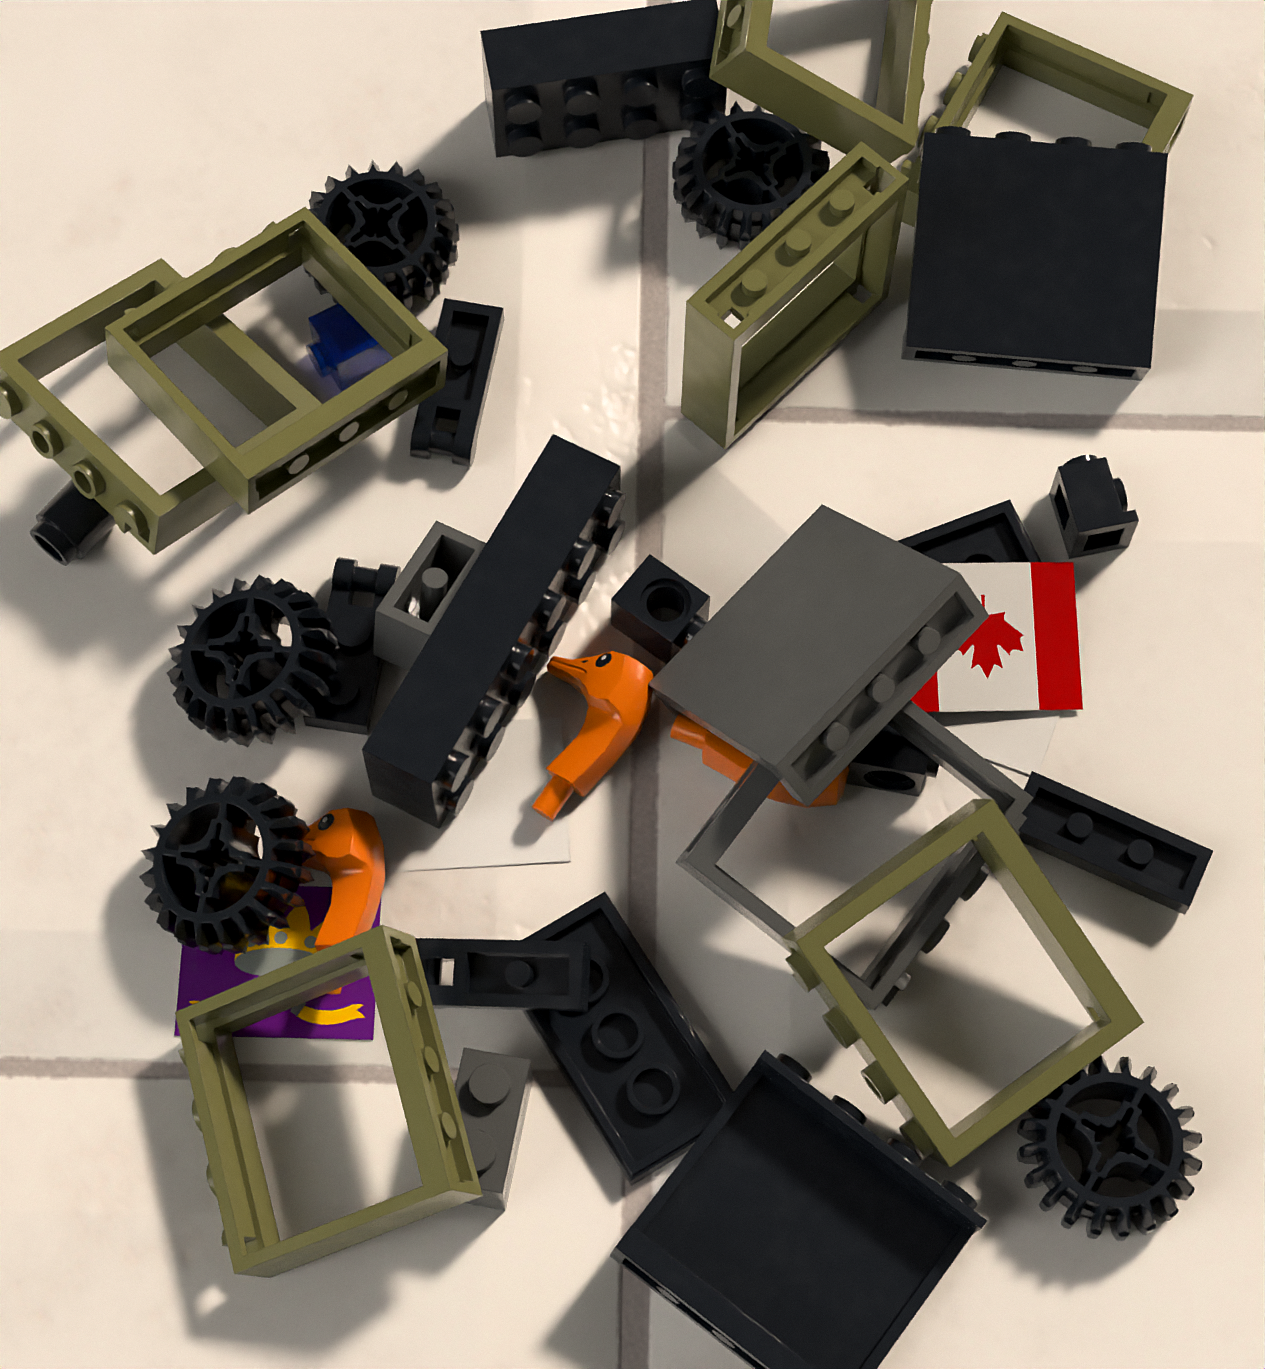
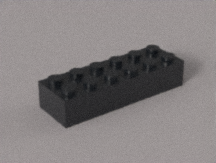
M552 434L362 748L372 796L440 829L449 812L457 815L463 809L474 786V780L470 776L481 758L486 761L491 760L498 750L505 733V727L501 725L512 705L521 708L526 702L536 680V674L532 673L542 654L550 657L555 652L566 629V622L562 621L572 603L581 605L585 601L596 578V571L592 570L602 552L608 555L612 554L622 537L626 523L620 519V512L623 508L626 494L620 491V465Z

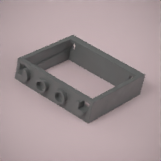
M909 700L887 724L980 798L994 799L1019 836L1021 832L1018 830L1027 819L1022 812L1033 797ZM753 760L675 863L790 952L781 938L796 927L716 865L779 782L773 772ZM971 841L951 855L861 977L857 976L829 954L866 1009L876 1010L880 1003L887 1007L898 991H904L911 978V975L905 971L920 950L928 954L944 937L950 927V922L944 917L960 897L964 901L969 900L986 880L989 870L983 866L985 861Z

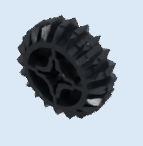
M735 101L730 108V115L726 116L713 108L708 116V124L695 120L693 127L690 129V137H682L678 145V156L676 161L673 162L672 178L675 179L673 196L676 204L682 205L681 215L685 223L696 222V231L700 239L716 233V243L720 250L730 241L739 243V249L742 251L822 178L830 168L828 151L821 150V140L774 114L764 112L765 109L757 104L754 106L753 111H743L737 101ZM723 158L726 165L719 169L718 176L708 180L706 178L708 170ZM795 175L798 183L788 194L781 198L778 188L784 186L785 179Z
M372 159L368 172L358 174L353 167L348 165L345 172L346 180L340 181L327 176L325 183L326 193L311 191V198L309 199L310 209L308 210L335 237L343 226L348 223L351 226V231L344 236L343 245L409 311L413 306L412 297L414 295L430 301L434 293L433 284L446 285V281L449 278L448 267L455 266V262L458 259L457 241L460 240L459 225L455 223L454 207L450 203V199H443L442 189L438 186L437 182L425 185V177L419 169L405 177L403 176V169L397 161L388 172L380 171L379 166ZM422 228L426 233L420 246L411 254L407 250V245L413 241V233ZM304 268V271H305V273L308 274V277H313V276ZM313 277L315 287L320 292V295L329 293ZM332 296V300L334 303H336L338 308L342 307V305Z
M259 574L251 586L246 581L235 578L231 593L227 595L223 591L212 588L213 603L206 608L192 605L196 617L193 624L177 625L184 643L168 649L172 656L171 659L177 664L167 672L171 684L177 688L172 694L176 698V703L189 715L188 720L200 730L205 729L214 739L225 743L232 739L236 744L244 745L248 748L256 736L261 742L272 745L276 729L279 727L286 733L296 734L294 719L300 714L316 718L311 702L316 696H331L329 686L323 681V678L340 673L337 668V662L331 657L340 650V647L338 646L337 638L331 633L334 627L331 624L330 617L322 609L318 608V602L308 592L298 590L292 583L282 578L274 584L270 578H265ZM279 624L290 626L292 635L291 646L281 645L282 639L277 635ZM217 675L226 676L225 684L229 686L227 699L219 698Z
M235 776L232 777L230 782L221 778H209L205 791L198 787H186L185 806L178 803L166 804L171 817L166 826L163 824L150 825L156 836L159 837L156 847L141 850L146 859L153 862V867L140 875L139 878L144 882L145 886L153 889L144 902L149 905L150 910L159 913L156 923L163 930L174 934L179 943L192 949L199 947L201 951L211 955H222L224 950L233 954H246L249 942L258 946L262 944L269 945L270 925L280 930L290 928L284 912L289 905L296 908L305 906L300 895L296 894L299 884L315 881L311 872L302 868L304 862L316 855L312 846L302 841L311 829L307 827L305 821L296 817L298 809L295 808V805L290 800L278 795L276 789L265 783L258 784L245 777ZM256 825L259 829L262 839V859L258 854V843L260 837L254 835ZM194 874L197 879L196 890H194ZM196 895L200 897L199 903L197 901Z
M1100 1055L1089 1064L1088 1074L1084 1069L1080 1070L1029 1108V1113L1035 1118L1022 1119L1017 1128L1019 1135L1033 1142L1025 1144L1018 1149L1016 1153L1017 1160L1024 1164H1038V1167L1030 1171L1024 1178L1026 1187L1030 1189L1046 1185L1049 1189L1039 1203L1041 1210L1047 1212L1060 1202L1068 1209L1061 1219L1063 1228L1071 1229L1080 1216L1088 1219L1086 1226L1087 1237L1097 1239L1100 1236L1105 1222H1109L1111 1232L1117 1241H1124L1130 1235L1131 1221L1143 1235L1152 1233L1156 1228V1217L1154 1214L1166 1221L1173 1219L1179 1212L1173 1198L1186 1201L1195 1190L1191 1182L1184 1176L1197 1175L1202 1169V1161L1186 1152L1197 1148L1202 1143V1134L1194 1130H1182L1181 1128L1194 1116L1193 1107L1181 1106L1173 1109L1170 1102L1179 1092L1177 1084H1168L1159 1092L1151 1085L1157 1075L1155 1066H1148L1139 1078L1131 1075L1132 1063L1129 1056L1121 1057L1114 1071L1109 1072L1106 1060ZM1091 1099H1110L1121 1102L1116 1113L1106 1117H1098L1085 1110L1079 1115L1068 1109L1079 1102ZM1140 1115L1149 1123L1157 1137L1161 1162L1153 1158L1155 1151L1146 1146L1138 1135L1137 1122ZM1120 1123L1122 1129L1116 1139L1120 1144L1115 1151L1117 1153L1112 1159L1108 1158L1098 1172L1096 1165L1102 1156L1098 1149L1106 1136L1110 1137ZM1057 1132L1066 1136L1065 1144L1073 1148L1081 1159L1082 1171L1078 1181L1072 1177L1061 1160L1057 1147ZM1110 1177H1121L1132 1183L1140 1179L1152 1186L1140 1194L1129 1197H1108L1096 1193L1102 1182Z

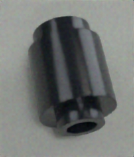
M71 479L36 515L38 523L30 530V535L50 557L58 563L67 566L75 557L83 559L114 527L116 522L114 517L94 498L89 499L81 494Z

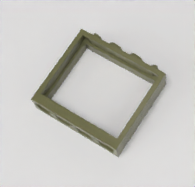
M721 0L709 78L846 155L862 141L887 162L892 163L902 155H907L915 147L918 140V117L920 100L925 87L923 73L926 50L930 42L928 29L933 0H889L876 108L871 107L767 47L773 0Z
M1002 11L989 35L982 33L981 36L977 35L968 57V61L972 63L965 75L956 72L943 99V104L947 107L940 118L934 115L929 118L921 133L918 148L920 149L924 132L935 133V129L943 126L967 128L1003 65L1147 128L1148 131L1141 143L1150 145L1152 152L1168 153V155L1183 129L1194 95ZM919 155L915 162L906 159L900 171L909 178L902 222L914 228L921 163Z
M862 141L686 301L681 413L725 450L888 297L909 178ZM858 285L863 286L872 294L863 304L853 297L857 293ZM731 314L741 321L734 329L724 321Z
M303 207L277 224L272 221L265 227L262 233L237 248L231 247L222 251L209 265L187 278L182 277L174 280L161 294L137 308H129L123 311L124 316L105 327L107 361L111 369L248 515L445 387L448 349L306 207ZM302 265L394 359L246 454L241 455L150 358Z
M162 258L0 351V416L7 420L11 419L29 436L31 443L40 455L47 459L52 458L71 476L74 485L81 494L89 499L94 498L114 517L117 526L124 534L129 531L153 555H156L236 503V501L205 468L164 494H158L38 380L106 341L105 327L124 316L123 311L141 306L161 294L171 282L182 278ZM224 314L219 315L176 342L267 426L266 429L235 448L241 455L246 454L322 405L316 397Z
M994 799L971 800L781 938L791 953L785 960L794 972L792 976L807 993L815 988L830 1009L822 1017L831 1033L846 1049L854 1044L868 1066L861 1071V1075L868 1087L884 1105L892 1100L906 1120L905 1123L899 1126L904 1139L913 1145L922 1160L930 1156L933 1160L950 1168L1144 1023ZM971 841L1093 1022L952 1128L948 1129L824 946Z
M380 925L175 1012L183 1046L178 1052L184 1065L188 1068L194 1095L192 1114L197 1127L203 1134L209 1161L206 1169L207 1181L211 1191L217 1197L224 1227L221 1237L222 1246H228L234 1274L271 1278L483 1196L414 935ZM369 976L423 1186L280 1241L232 1033Z

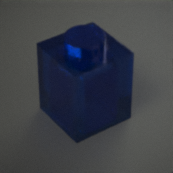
M340 303L308 318L313 341L306 345L308 356L320 377L324 378L331 375L341 392L394 359Z

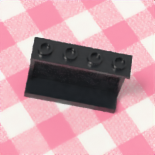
M956 126L939 127L935 129V133L924 132L919 151L921 163L907 322L903 335L901 359L1141 381L1151 369L1168 153L1152 152L1150 145L1139 142H1123L1117 144L1115 148L1092 147L1090 140L1081 137H1061L1056 139L1055 143L1031 141L1030 135L1014 131L997 133L995 138L971 136L970 130Z
M764 1050L754 1066L637 1220L615 1246L610 1257L752 1369H877L974 1233L982 1229L987 1220L974 1211L977 1202L968 1192L948 1180H944L939 1184L919 1168L922 1160L912 1149L891 1137L885 1142L866 1128L864 1124L867 1118L856 1106L837 1095H834L830 1100L809 1084L812 1076L799 1062L782 1053L775 1058L768 1051Z

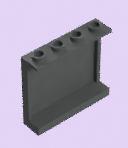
M821 504L665 665L648 685L675 718L679 714L687 716L773 772L794 799L809 807L989 617V614L960 572Z

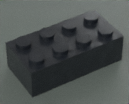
M689 0L480 31L485 101L496 158L512 155L528 157L545 150L565 147L581 149L605 141L625 138L642 140L659 133L679 130L690 131L695 120L708 124V116L713 108L725 115L727 88L709 78L719 15L717 1Z

